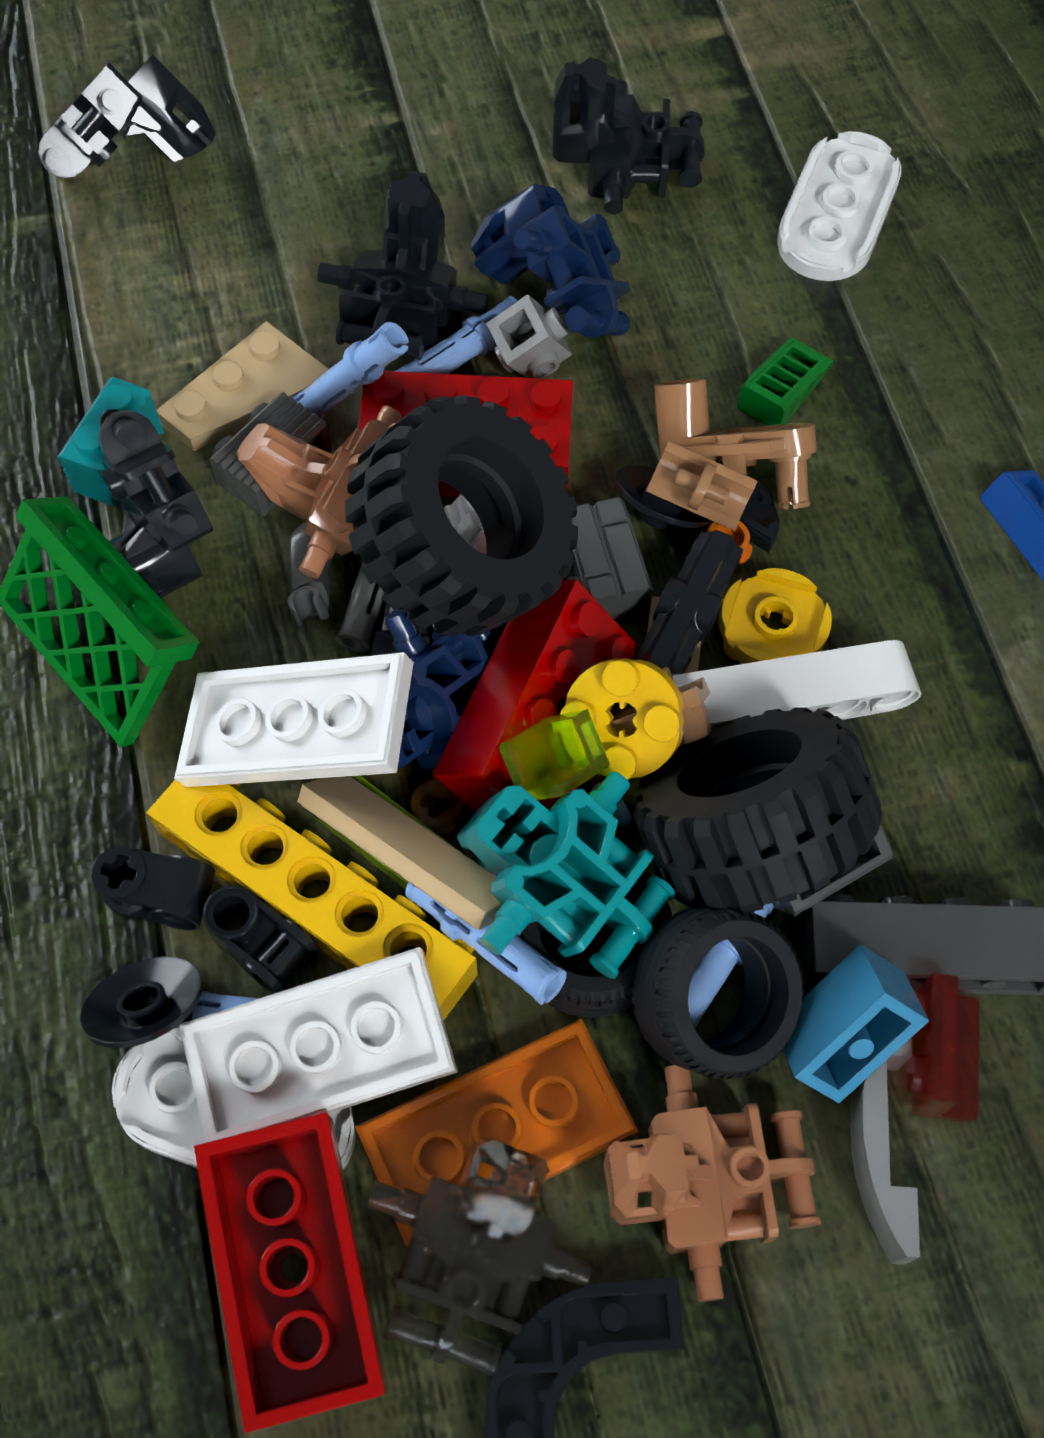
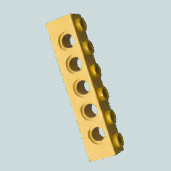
M174 780L146 812L159 835L191 858L212 866L216 870L215 875L227 884L241 886L250 891L279 916H283L297 925L318 945L324 954L347 970L396 955L402 948L407 946L422 948L426 952L425 958L443 1021L478 975L477 959L472 955L474 952L472 947L461 939H450L447 935L440 933L423 921L426 918L425 913L408 898L397 895L393 900L376 887L379 884L377 879L359 864L350 862L346 867L330 856L331 848L315 833L304 829L299 834L284 823L286 821L284 814L269 801L259 797L256 802H253L239 792L241 790L240 784L185 787L177 780ZM228 816L237 818L234 825L223 832L211 831L213 824L217 820ZM278 848L283 850L280 858L271 864L261 865L255 863L258 855L266 849ZM324 880L330 883L327 891L319 897L306 898L301 895L302 889L311 881ZM359 913H371L378 918L375 925L364 932H354L347 928L350 919Z

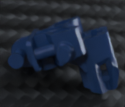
M534 183L486 216L471 242V250L476 256L474 265L481 273L494 277L500 284H507L527 270H530L551 284V287L547 289V296L543 299L545 306L555 308L561 315L566 313L565 322L569 330L592 338H599L608 333L614 336H621L627 332L630 323L629 317L623 311H619L617 299L630 292L631 289L627 282L614 280L609 265H615L619 261L621 254L619 248L615 245L606 219L601 214L595 213L577 224L570 217L563 197L556 188Z
M401 609L385 617L394 638L392 644L396 653L405 652L414 662L397 769H401L416 758L421 768L435 770L497 642L492 629L484 634L470 637L462 633L454 637L442 635L434 631L432 634L434 643L425 646L420 632H417L413 623L406 619L408 612Z

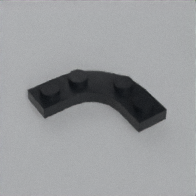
M678 1277L591 1284L559 1296L536 1312L519 1330L499 1361L487 1398L485 1438H554L557 1403L569 1380L590 1362L622 1354L683 1351L685 1345Z

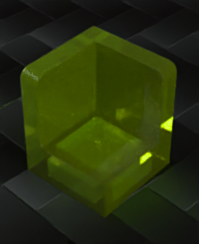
M588 709L547 717L500 745L501 755L514 786H521L536 800L564 796L610 766Z

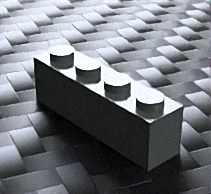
M832 894L808 908L802 919L805 989H813L861 943L903 970L914 992L1044 996V907H1035L1034 902L1031 900L1011 899L1002 901L997 906L975 905L974 900L964 897L943 899L937 904H915L914 899L911 897L889 896L878 900V903L854 902L852 896Z

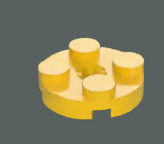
M767 568L757 571L756 577L747 578L742 583L741 578L726 593L719 618V629L724 640V651L731 659L746 664L820 652L825 647L832 625L831 610L828 603L824 606L822 599L816 594L817 587L805 576L791 570ZM771 612L782 614V623L789 626L785 629H771L762 622L761 616L764 615L766 618H769Z
M617 658L605 660L592 666L576 679L567 694L566 703L561 710L559 719L571 750L586 767L605 777L611 771H615L628 780L651 774L674 755L682 741L684 730L682 731L684 724L682 711L685 709L679 688L664 670L651 662L639 659ZM619 702L620 709L625 708L627 703L635 708L637 714L632 720L637 728L635 733L626 734L625 729L618 732L613 728L611 722L614 717L610 710L615 703Z

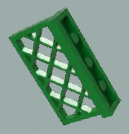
M68 496L22 499L15 518L25 528V532L0 588V606L120 747L133 745L176 662L192 659L200 641ZM40 546L49 555L51 571L43 572ZM45 577H52L57 610H49ZM26 580L32 612L18 598ZM70 580L81 591L83 607H74ZM84 613L89 646H81L76 614ZM52 616L59 617L63 648L54 639L51 623ZM103 618L114 629L115 644L106 643ZM108 651H117L122 683H113ZM82 653H91L95 685L85 676ZM135 654L147 667H151L143 682H139ZM114 691L124 692L127 712L124 720L117 713Z

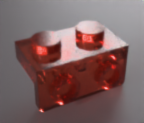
M932 973L915 992L929 1022L914 1035L912 1057L907 1062L906 1088L908 1092H912V1115L971 1123L978 1118L979 1001L974 997L958 995V976Z

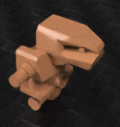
M383 406L376 420L368 422L363 431L357 427L334 454L314 447L267 423L257 424L245 436L236 452L238 460L245 466L272 502L307 522L304 533L310 536L311 539L307 545L308 551L298 569L308 577L318 579L328 559H332L335 552L343 556L353 551L349 534L354 531L352 523H346L345 500L352 496V494L347 492V483L351 470L358 466V457L363 450L401 419V414L394 408Z
M672 1065L664 1069L668 1096L665 1097L667 1112L658 1113L653 1118L648 1128V1138L626 1142L615 1140L607 1149L603 1164L610 1217L620 1225L663 1221L664 1228L661 1231L663 1249L671 1255L688 1254L689 1268L694 1273L697 1301L724 1299L720 1267H723L720 1248L727 1241L759 1238L761 1244L771 1243L779 1236L771 1183L785 1182L791 1220L788 1221L789 1229L821 1225V1219L816 1215L810 1176L816 1174L812 1158H806L800 1120L802 1119L801 1111H783L770 1115L771 1123L775 1124L781 1159L769 1160L766 1156L757 1103L746 1104L741 1112L711 1115L706 1106L698 1107L697 1094L693 1092L690 1070ZM643 1192L645 1207L638 1208V1193Z

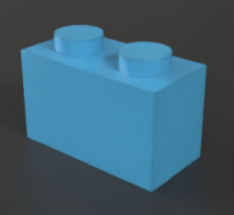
M860 943L802 999L803 1005H801L802 1012L798 1018L799 1023L794 1028V1035L790 1036V1042L784 1045V1052L794 1078L835 1102L840 1103L927 1024L929 1019L904 971Z

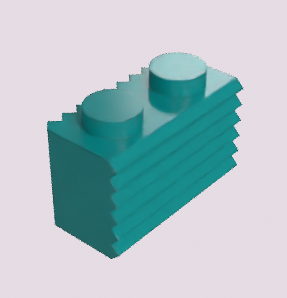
M111 377L57 456V459L61 461L60 465L64 467L62 471L66 473L65 477L69 479L68 483L72 485L71 489L110 506H115L120 503L115 500L100 471L107 468L102 460L104 454L99 443L101 415L108 409L136 411L149 419L158 435L163 434L164 431L150 390Z

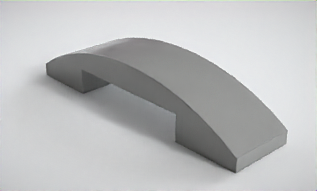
M911 1038L852 1091L850 1106L851 1153L861 1201L869 1223L885 1254L892 1264L901 1265L920 1258L917 1188L891 1186L887 1070L898 1071L912 1057Z

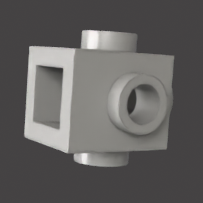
M528 294L486 323L497 344L494 347L495 353L509 373L516 371L525 378H544L554 373L559 368L560 363L572 355L564 338L569 334V329L561 315L553 307L549 310L545 309Z

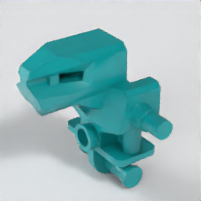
M611 771L597 790H592L589 795L583 789L573 790L558 799L550 810L544 807L521 786H507L485 801L458 833L457 839L461 847L471 850L477 856V864L496 876L491 883V892L503 905L495 914L496 919L480 938L481 943L488 950L496 955H501L516 934L520 935L528 924L537 921L562 942L558 952L564 957H569L584 951L602 926L606 924L614 932L600 951L594 953L589 961L601 974L615 979L619 973L618 968L636 943L644 944L653 932L652 921L666 902L671 901L675 897L676 892L663 879L651 876L647 881L646 889L634 905L624 898L654 857L647 849L638 853L633 852L615 836L618 820L613 816V813L617 809L616 804L630 787V783L624 776L618 772ZM514 814L517 818L504 829L503 826L505 824L502 821Z

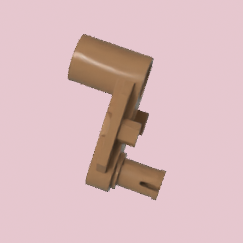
M684 379L654 384L660 459L668 441L712 461L719 462V464L742 474H747L746 466H756L757 459H769L770 462H775L777 509H789V505H793V509L811 505L808 492L807 459L812 457V453L817 452L814 423L710 430L706 379Z

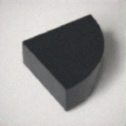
M757 482L739 521L748 528L750 542L769 553L775 544L779 531V517L773 503L774 498L772 494L761 483Z

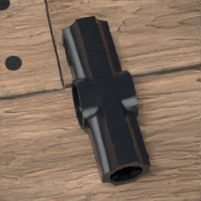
M718 530L713 532L701 531L693 544L689 556L686 557L678 577L672 576L669 579L653 615L654 623L634 660L639 659L651 662L661 669L668 667L672 676L684 674L698 643L706 641L724 601L722 596L741 560L743 549L735 543L732 536Z

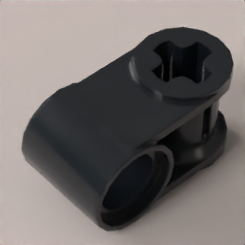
M115 846L105 850L96 858L91 869L93 885L102 895L104 903L112 912L155 921L167 927L187 931H195L200 928L204 904L209 897L216 870L212 866L197 859L179 855L167 856L132 849L127 846ZM128 874H133V876H134V880H133V881H132V880H126L127 877H128ZM115 882L121 883L119 889L114 887Z
M229 885L219 888L209 896L204 904L203 917L205 925L214 942L271 994L286 990L284 984L306 958L314 959L321 951L318 945L297 925L287 918L279 916L250 891L241 886ZM244 910L249 913L248 921L240 929L226 931L220 928L223 917L229 912Z

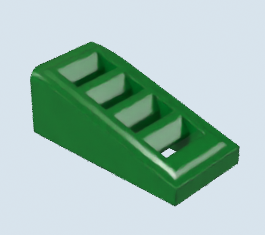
M790 337L741 386L736 408L765 425L786 424L832 367L833 360ZM792 356L795 357V358H797V359H799L800 361H802V362L808 364V365L811 366L812 368H809L808 366H806V365L800 363L799 361L793 359ZM784 365L803 375V377L801 378L784 369ZM775 376L793 385V387L791 388L788 385L782 383L781 381L775 379ZM766 387H769V388L773 389L774 391H776V392L782 394L783 397L781 398L780 396H778V395L774 394L773 392L767 390Z

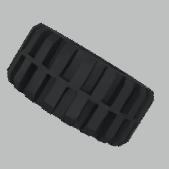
M457 395L454 398L442 396L431 399L423 406H417L377 437L359 455L358 466L351 470L347 483V492L352 494V496L345 500L346 523H352L354 531L349 534L350 544L353 553H360L366 566L361 571L370 584L376 582L385 592L381 598L392 609L397 611L403 608L408 612L406 619L424 629L434 624L435 632L454 637L461 633L469 637L484 634L534 609L543 601L551 598L560 589L563 578L567 577L575 556L570 551L576 548L578 542V526L573 525L572 518L576 517L577 514L575 497L568 495L565 485L569 482L563 466L557 468L550 456L554 451L544 439L538 441L531 434L532 426L521 417L515 416L511 418L507 416V408L494 402L486 401L481 405L480 398ZM439 481L456 489L475 510L486 538V555L470 546L451 525L441 503Z
M794 707L791 711L785 712L781 709L764 711L763 715L754 717L746 715L734 719V722L728 725L712 727V730L706 737L686 745H679L677 751L664 765L651 774L642 777L639 788L636 789L632 806L633 818L645 847L654 855L651 861L659 878L666 881L675 890L676 895L674 899L691 908L706 906L708 909H743L745 912L763 910L764 905L778 901L780 905L798 899L797 895L809 889L815 892L830 884V878L838 872L845 874L856 865L858 854L866 855L873 845L883 815L878 793L854 729L844 720L828 711L818 709L812 712L807 707Z

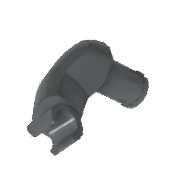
M303 522L291 534L289 545L291 594L288 597L287 603L298 627L304 626L303 620L307 616L319 615L321 620L328 619L331 597V560H333V557L328 559L318 579L308 577L298 569L308 551L307 545L311 539L310 536L304 533L306 522Z

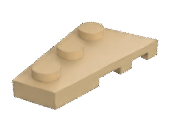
M265 321L159 407L157 413L162 426L193 451H196L221 440L225 436L239 432L248 424L251 413L259 404L264 402L269 404L281 392H285L288 397L294 398L298 393L314 383L328 368Z

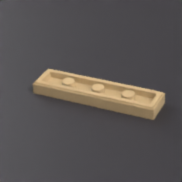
M350 776L319 778L302 784L297 801L301 806L476 930H480L494 922L496 919L495 914L503 905L491 892V883L496 878L495 875Z

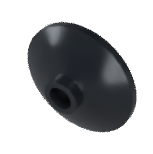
M630 465L618 470L614 479L618 492L633 507L640 511L639 517L646 524L655 528L666 529L668 525L700 528L711 523V520L647 492L646 490L656 470L655 468Z
M171 956L141 960L116 971L104 979L89 994L83 1004L80 1013V1023L85 1035L93 1043L108 1048L133 1047L163 1036L182 1023L197 1006L203 991V982L199 971L191 962Z

